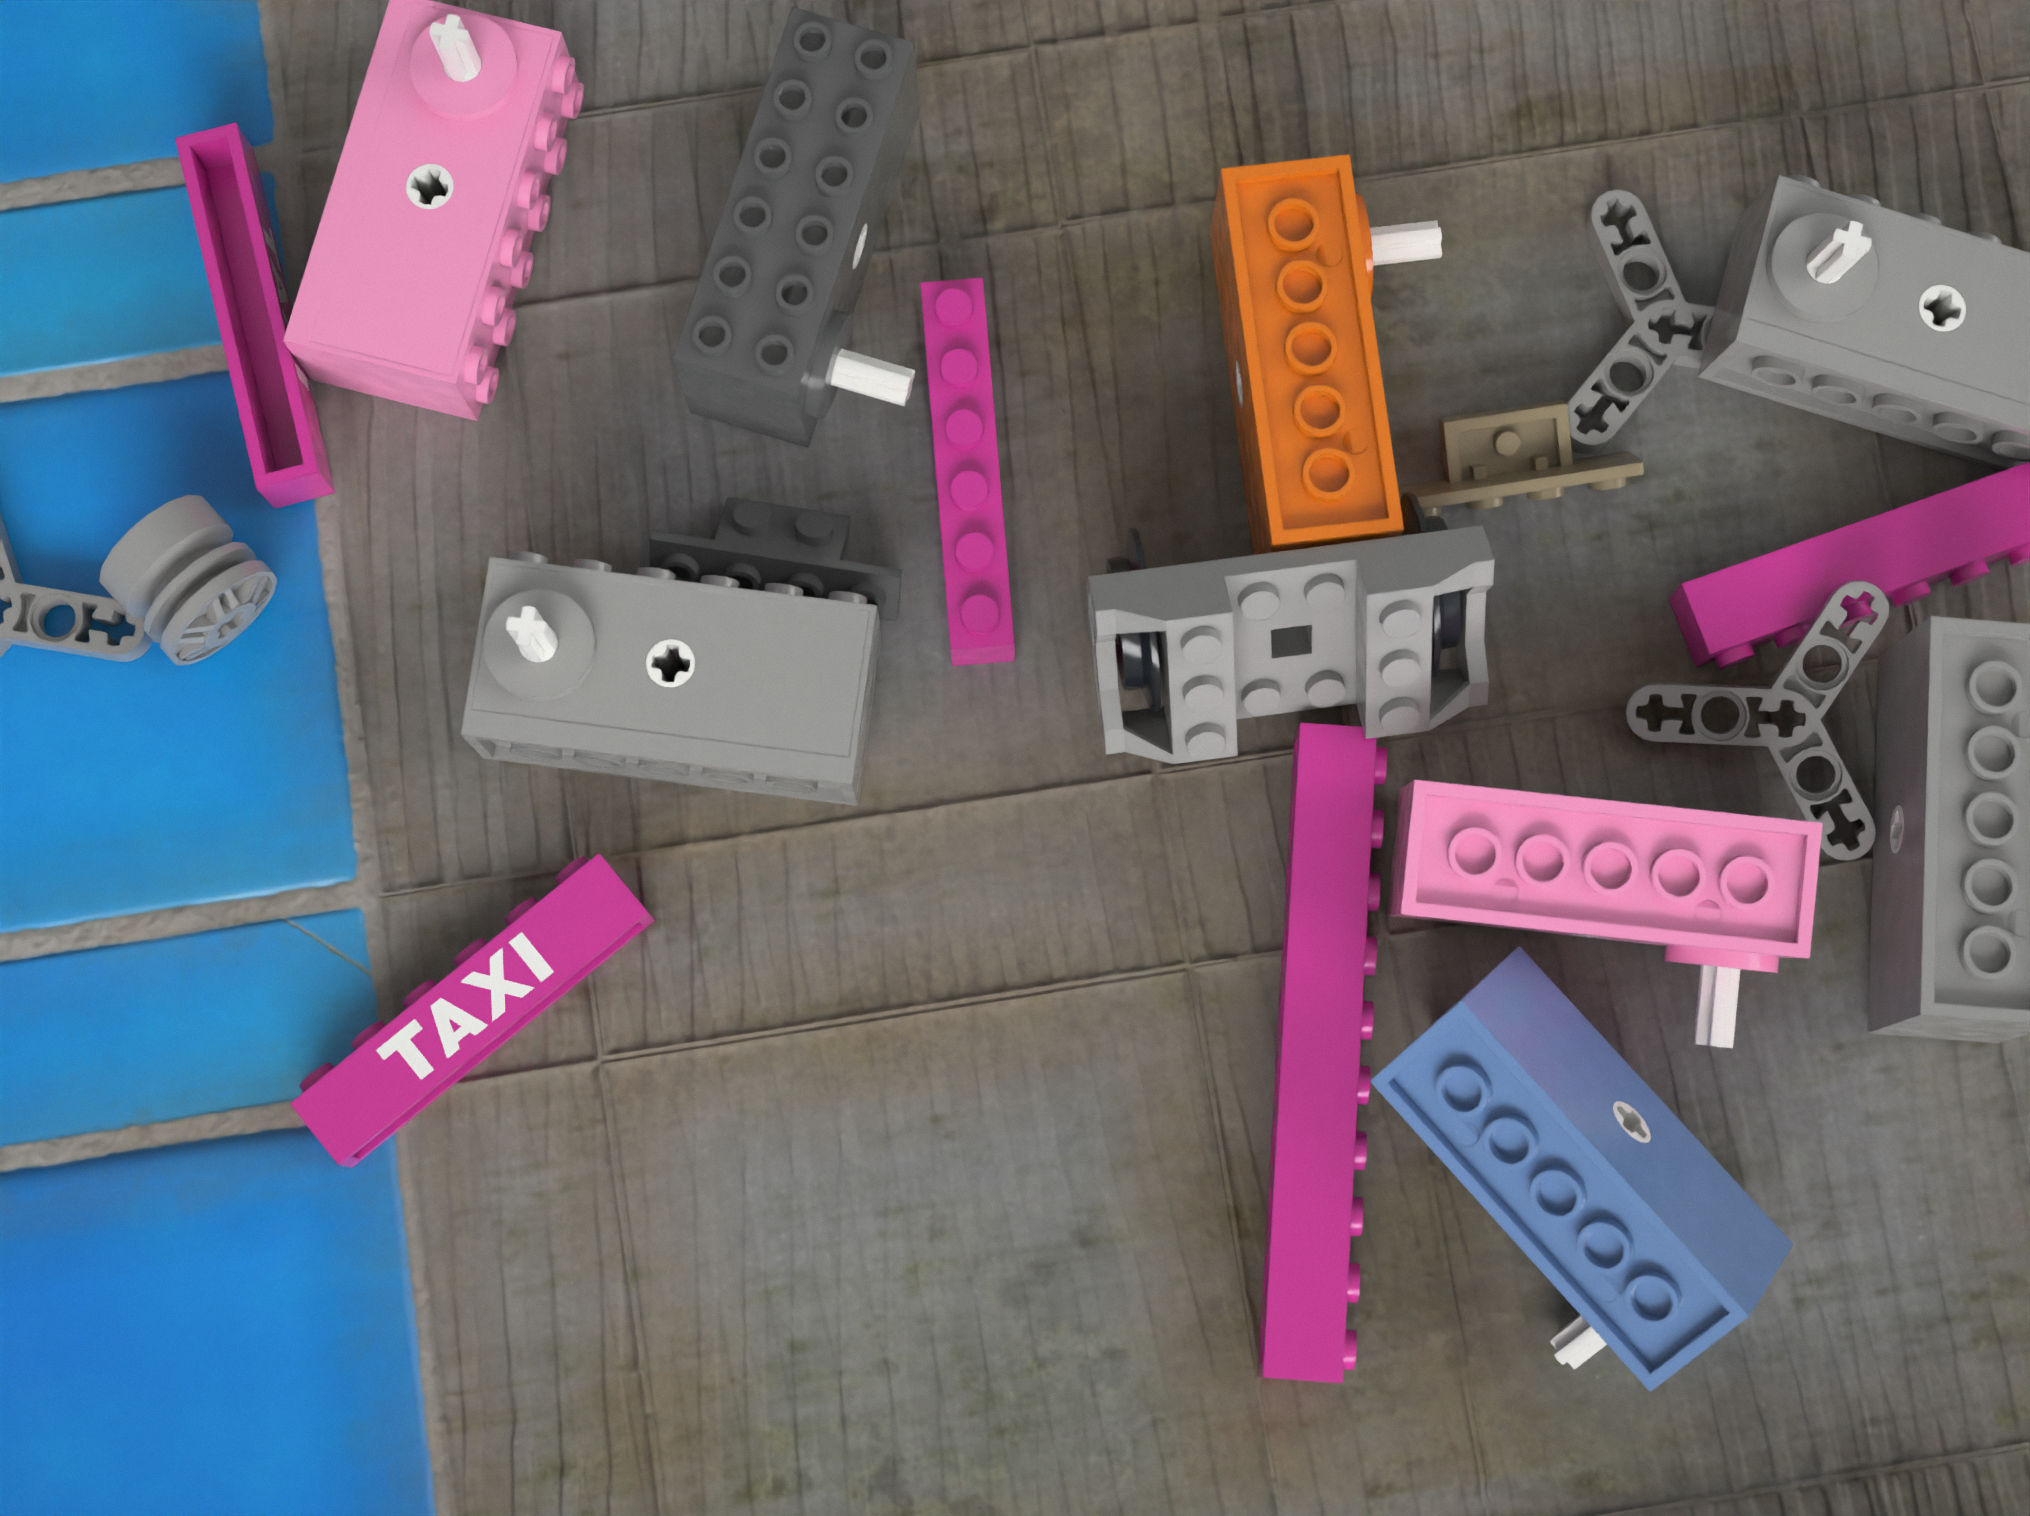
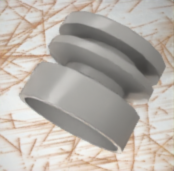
M186 495L171 500L146 515L128 530L112 548L100 571L99 582L132 618H145L143 630L155 643H160V648L175 665L193 664L211 656L228 645L247 629L264 610L275 592L278 580L263 561L256 560V555L246 543L232 542L234 532L228 523L200 495Z

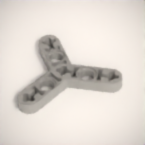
M1619 189L1607 191L1597 198L1587 215L1585 224L1588 239L1628 330L1567 404L1571 448L1573 451L1582 454L1598 452L1608 445L1672 365L1700 368L1715 307L1687 303L1644 205L1632 193ZM1609 209H1612L1616 217L1626 215L1629 219L1623 229V236L1628 248L1618 256L1614 252H1617L1623 243L1619 230L1615 225L1605 227L1602 223ZM1637 241L1641 243V245L1632 246ZM1631 262L1645 263L1651 267L1655 274V286L1648 290L1632 288L1624 279V266ZM1661 318L1668 320V329L1676 333L1688 334L1694 322L1700 324L1694 339V349L1688 348L1692 336L1675 334L1667 344L1658 342V332L1649 328H1653ZM1620 362L1636 366L1642 375V386L1632 392L1616 388L1610 379V368ZM1602 397L1605 402L1611 405L1598 421L1596 426L1598 430L1592 429L1586 435L1581 433L1577 429L1581 420L1578 415L1583 417L1588 415Z
M0 513V579L5 577L3 580H0V599L8 605H12V607L3 611L4 622L0 623V658L13 644L119 662L133 661L149 650L153 640L143 630L145 618H132L115 599L23 584ZM59 605L71 606L75 612L73 628L61 637L47 635L44 628V619L47 613ZM123 617H126V621L135 628L134 635L123 636L119 646H117L116 640L107 633L92 630V618L103 625L120 626Z
M1849 580L1844 582L1829 595L1769 687L1671 682L1645 683L1636 688L1628 698L1626 705L1627 723L1639 737L1654 742L1768 747L1806 821L1822 823L1820 846L1825 853L1837 860L1850 861L1860 858L1873 845L1876 828L1821 719L1884 627L1889 615V603L1886 596L1876 585L1867 581ZM1865 591L1872 596L1868 607L1875 612V615L1869 623L1860 619L1854 622L1846 635L1853 639H1859V642L1853 651L1850 652L1837 638L1820 633V630L1826 621H1829L1838 630L1847 616V611L1840 606L1842 599L1846 595L1857 599ZM1817 645H1827L1834 648L1840 657V667L1837 674L1827 681L1809 679L1803 670L1802 661L1805 654ZM1652 694L1662 695L1661 698L1664 706L1683 708L1681 695L1694 694L1695 697L1690 709L1694 730L1692 732L1679 731L1683 720L1678 717L1662 718L1660 728H1648L1646 718L1636 716L1637 706L1647 705L1649 695ZM1713 697H1727L1734 701L1738 707L1739 716L1736 724L1725 732L1711 731L1701 721L1702 707ZM1760 697L1757 710L1769 712L1778 711L1781 700H1792L1793 709L1804 714L1803 722L1792 724L1790 734L1782 735L1779 734L1776 723L1756 721L1759 733L1757 735L1745 734L1750 719L1746 698ZM1811 756L1826 758L1831 762L1834 769L1833 780L1830 785L1817 792L1802 788L1796 778L1799 764ZM1843 789H1847L1850 798L1837 801L1840 809L1849 821L1861 819L1863 824L1862 827L1855 831L1857 842L1846 847L1841 839L1831 842L1828 840L1827 834L1835 829V825L1825 807L1817 815H1813L1810 810V805L1828 802Z

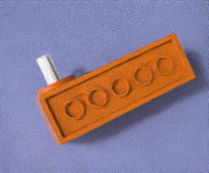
M1350 154L1221 168L1210 227V240L1253 555L1401 536L1404 525L1371 304L1373 266L1441 258V228L1438 227L1437 220L1370 228L1363 197L1360 193L1355 194Z

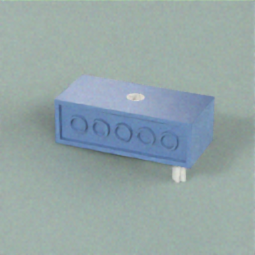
M1520 946L1436 1019L1370 1080L1375 1088L1577 1310L1579 1315L1549 1340L1557 1350L1554 1354L1555 1358L1562 1365L1568 1362L1574 1370L1608 1345L1651 1392L1750 1316L1793 1246V1243Z

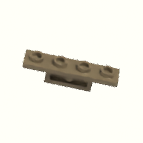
M1554 400L1438 418L1445 480L1400 486L1398 491L1400 499L1402 494L1406 492L1416 495L1424 516H1438L1442 513L1441 506L1465 503L1468 509H1489L1502 505L1504 496L1527 493V498L1532 500L1552 499L1563 496L1565 494V487L1588 483L1589 489L1592 490L1616 489L1627 484L1626 477L1643 475L1644 465L1641 459L1629 451L1572 459L1568 405L1563 400Z

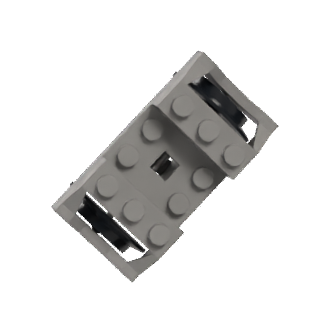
M1406 492L1402 494L1400 499L1404 525L1401 536L1149 569L1146 568L1139 532L1136 528H1129L1125 554L1108 558L1106 562L1107 574L1088 576L1087 581L1088 625L1091 644L1094 647L1092 649L1093 672L1106 755L1127 752L1170 764L1238 756L1236 719L1356 704L1365 739L1430 731L1468 707L1488 705L1489 679L1484 633L1486 592L1493 586L1494 557L1483 525L1448 530L1444 519L1440 516H1424L1416 495ZM1455 647L1457 668L1438 670L1441 650ZM1117 665L1123 689H1142L1150 708L1121 712Z

